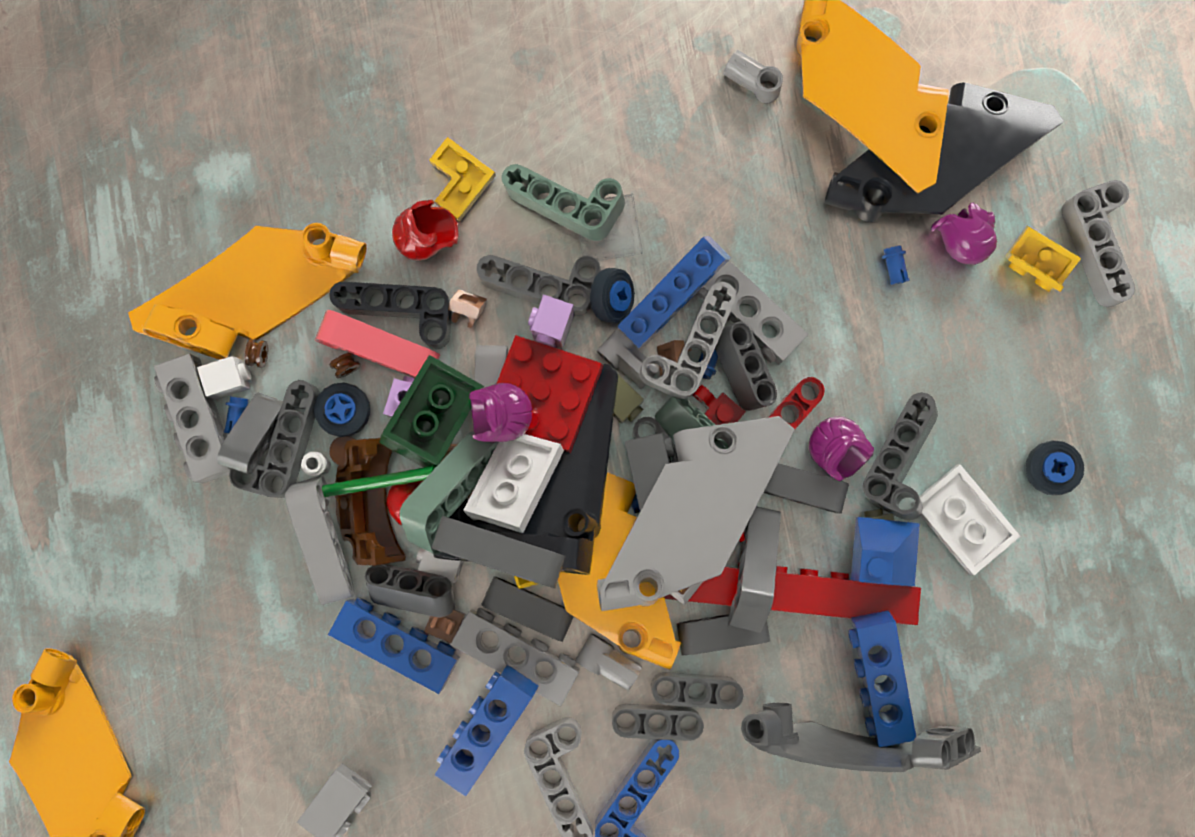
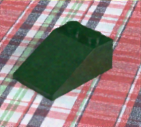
M429 355L382 432L379 443L422 467H437L472 409L469 399L470 393L482 389L484 386Z

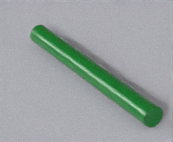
M429 466L322 486V492L324 497H331L423 481L436 467Z

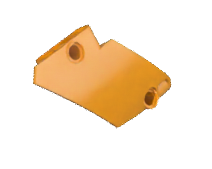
M312 223L306 226L304 230L255 226L203 267L156 297L128 312L132 328L135 332L218 360L228 358L238 335L258 340L325 296L336 283L344 282L354 273H359L364 263L367 244L343 235L331 233L321 223ZM317 239L325 240L319 245H313V242ZM197 327L193 334L185 335L188 329Z
M607 472L601 529L598 536L594 539L590 575L560 572L558 578L565 610L617 644L623 653L636 656L670 670L678 654L681 642L675 640L664 597L659 598L650 606L638 605L601 611L597 581L606 579L637 519L636 516L628 514L636 494L634 483ZM585 518L580 520L578 531L584 528ZM643 582L639 585V590L644 596L651 597L655 595V588L651 583ZM634 631L639 636L637 647L630 648L624 644L623 634L625 632Z
M45 648L30 675L31 680L29 683L17 687L12 696L13 706L18 712H21V717L9 763L32 799L50 837H134L144 818L145 808L123 795L132 776L105 713L78 666V660L62 651Z

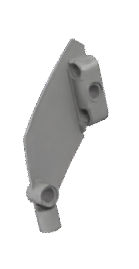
M780 416L687 429L675 433L673 437L678 462L665 464L606 579L597 581L601 611L638 605L650 606L661 597L720 576L795 429ZM714 440H724L728 444V448H718ZM643 582L651 583L655 588V595L651 597L644 596L639 590V585Z

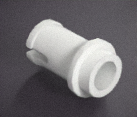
M309 452L303 457L301 466L307 475L318 476L324 475L323 472H329L331 463L321 453ZM316 459L318 460L317 468H315Z

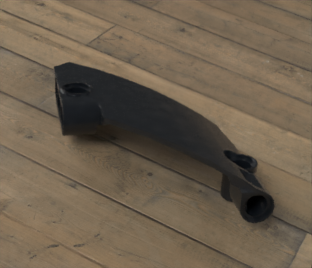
M957 83L950 90L935 185L917 194L897 173L869 149L840 173L834 172L824 203L850 211L854 209L857 216L867 222L876 221L882 213L943 215L991 175L1060 126L1064 121L1052 105L970 83ZM919 126L924 133H931L927 127Z

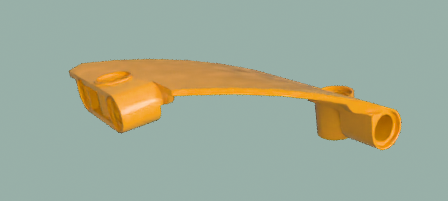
M804 0L796 42V50L801 55L803 98L817 106L853 134L897 173L917 194L935 185L949 90L920 85L921 65L874 24L841 0ZM805 37H814L817 41L811 42ZM919 126L927 127L931 133H924Z

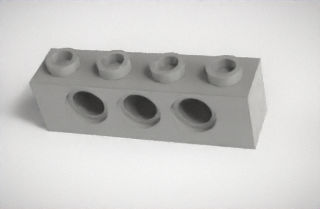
M730 261L696 294L704 300L707 292L715 283L726 282L732 285L736 292V299L726 322L731 320L733 323H746L752 330L756 342L761 348L762 356L770 363L774 361L778 365L782 363L808 336V333ZM719 293L716 296V312L724 301L723 296ZM742 304L752 306L754 316H743L740 313L739 306ZM767 324L773 326L776 330V337H765L762 333V326Z
M187 354L154 366L157 374L154 380L160 393L164 394L167 403L164 405L165 414L174 424L176 430L174 440L177 447L183 450L186 459L184 470L187 476L195 483H206L228 475L231 468L217 462L218 452L227 436L224 433V427L214 399L205 396L197 367L202 366L199 357ZM187 384L189 387L188 395L181 399L179 391L183 385ZM193 413H197L199 421L196 426L191 428L189 418ZM206 441L209 449L206 455L201 457L198 449L200 444Z
M478 608L477 611L471 609L450 645L500 673L503 672L508 664L539 685L536 693L562 706L579 674L580 669L575 666L577 662L563 653H560L559 657L548 651L550 646L536 638H533L532 641L520 636L522 631L509 623H506L505 626L493 621L495 616L482 608ZM485 631H493L497 634L498 644L495 647H488L483 643L482 635ZM513 646L522 647L526 653L525 660L521 662L513 661L509 656V649ZM539 662H549L554 670L552 675L549 677L540 676L536 671V665Z

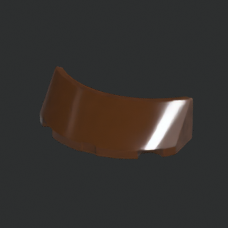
M380 438L347 441L344 447L345 463L344 465H338L335 483L387 474L393 450L380 444ZM386 487L335 496L339 529L343 541L351 543L353 548L352 558L357 565H381L406 561L405 554L398 544L389 519Z

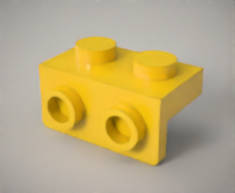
M1028 225L1005 255L1011 262L1008 266L1022 276L1026 272L1037 278L1034 282L1049 292L1052 288L1061 292L1064 288L1063 282L1081 260L1076 254Z

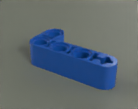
M652 739L598 815L595 821V837H646L633 824L677 763L679 749L675 740ZM669 745L671 754L668 756L664 753L660 757L658 762L661 769H659L655 764L660 755L658 747L665 748ZM643 770H650L654 773V778L650 783L643 784L637 779L638 774ZM629 796L636 800L635 806L629 810L621 808L619 802L623 797ZM606 823H612L618 828L617 832L611 836L603 834L600 829Z

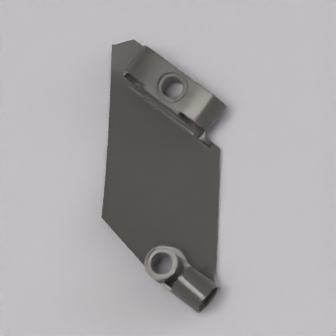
M790 703L763 704L762 711L747 715L741 723L743 737L757 749L791 760L831 768L875 772H905L914 767L948 770L981 752V747L975 745L973 730L968 727H933L918 734L913 743L905 742L879 747L876 739L872 737L840 731L815 722L793 723L792 704Z

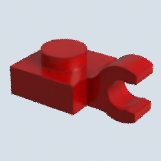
M701 385L692 394L697 401L707 408L704 414L715 425L738 422L746 413L724 392L716 398L705 386Z

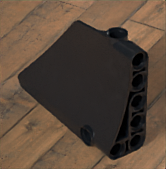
M603 364V369L571 453L563 451L523 533L479 519H471L464 512L468 502L467 498L449 518L565 555L561 572L590 575L594 539L598 536L601 529L618 373L608 364ZM585 518L584 528L578 531L580 520ZM444 552L437 555L433 554L434 558L471 562Z

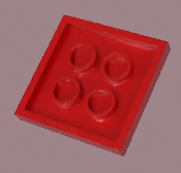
M515 335L496 384L509 383L516 385L527 394L532 406V420L524 434L559 443L564 451L571 453L603 369V364Z

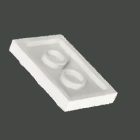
M526 434L513 441L499 442L472 492L464 512L467 516L523 533L562 456L564 449L561 444Z
M960 464L953 467L919 496L923 506L920 516L970 575H976L1021 537ZM915 500L910 503L912 506L915 505Z

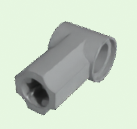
M739 50L733 53L723 74L752 91L760 102L771 103L779 97L782 87L783 75L781 71L773 66H764ZM770 81L775 84V87L767 89L761 83Z
M616 329L599 347L597 353L613 368L621 370L642 390L646 384L640 378V368L647 357L636 349L637 346L620 329ZM654 364L646 367V372L651 378L659 371Z
M591 633L575 661L592 673L602 674L629 691L639 676L642 666L614 650L615 647L607 641Z

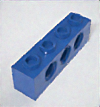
M710 236L702 237L617 327L638 348L648 344L731 257Z
M357 597L356 601L354 599L345 601L328 633L329 636L440 694L460 656L455 654L456 649L443 641H439L436 644L428 640L429 634L414 626L410 630L400 625V618L388 612H384L382 615L372 610L374 605L365 599ZM365 620L372 621L376 626V632L373 637L365 635L362 630ZM392 635H398L402 638L404 646L401 651H395L390 647L389 640ZM418 650H426L430 653V665L424 666L417 661L416 655Z
M889 610L852 617L853 629L848 630L852 649L857 648L858 659H854V667L857 677L863 680L864 688H859V694L863 707H868L869 717L864 718L868 736H874L879 747L914 741L916 731L896 621ZM882 646L878 653L869 654V650L872 647ZM882 675L887 676V678L883 682L874 683L877 677ZM892 705L890 710L880 712L882 707Z
M508 664L501 674L495 671L485 688L490 690L485 699L478 696L469 710V713L474 716L469 723L464 720L461 722L452 736L457 739L453 747L447 744L436 761L441 765L436 771L435 776L464 796H467L533 698L539 685ZM494 700L503 701L507 708L497 706ZM478 725H485L490 732L482 731ZM462 749L469 750L473 756L466 755Z

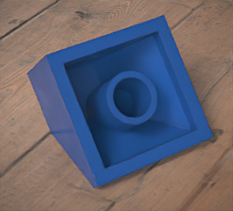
M856 517L851 580L886 585L915 586L920 523Z

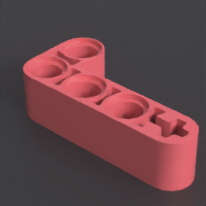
M332 310L325 312L314 339L316 342L328 347L344 350L413 378L417 376L429 355L438 360L440 358V354L433 350Z

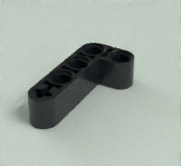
M344 281L336 283L330 290V301L345 314L420 319L419 336L430 348L441 349L450 340L452 311L449 310L450 298L441 288ZM347 293H349L353 298H357L346 299L345 304L341 301V298H345L347 296ZM383 294V301L380 305L370 306V299L373 295ZM408 295L414 297V302L410 307H400V301L403 297ZM441 297L444 299V305L441 309H430V302L434 298ZM431 328H442V335L439 339L433 341L428 339V331Z

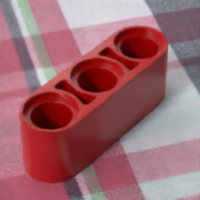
M815 377L804 378L789 391L766 418L776 416L782 418L781 410L784 407H788L795 413L794 421L788 424L796 429L822 400L825 392L823 383ZM803 385H809L814 389L815 396L813 400H807L803 397L801 393Z

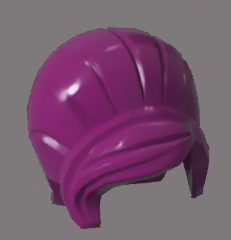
M974 202L969 204L968 212L964 208L958 213V216L955 214L946 215L935 221L931 226V232H934L936 229L940 231L945 249L950 256L963 264L976 265L982 263L991 256L997 247V236L994 230L996 223L994 212H987Z
M498 383L470 393L469 399L471 401L473 431L475 433L473 434V439L484 442H509L520 438L528 430L532 420V406L527 394L521 388L509 383Z
M834 416L823 420L813 429L809 438V452L812 459L839 482L853 476L874 454V447L866 438L861 427L853 420L842 416Z

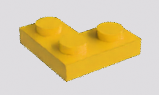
M448 137L429 159L434 167L451 179L434 202L437 206L449 210L455 216V219L460 222L496 174L492 169Z

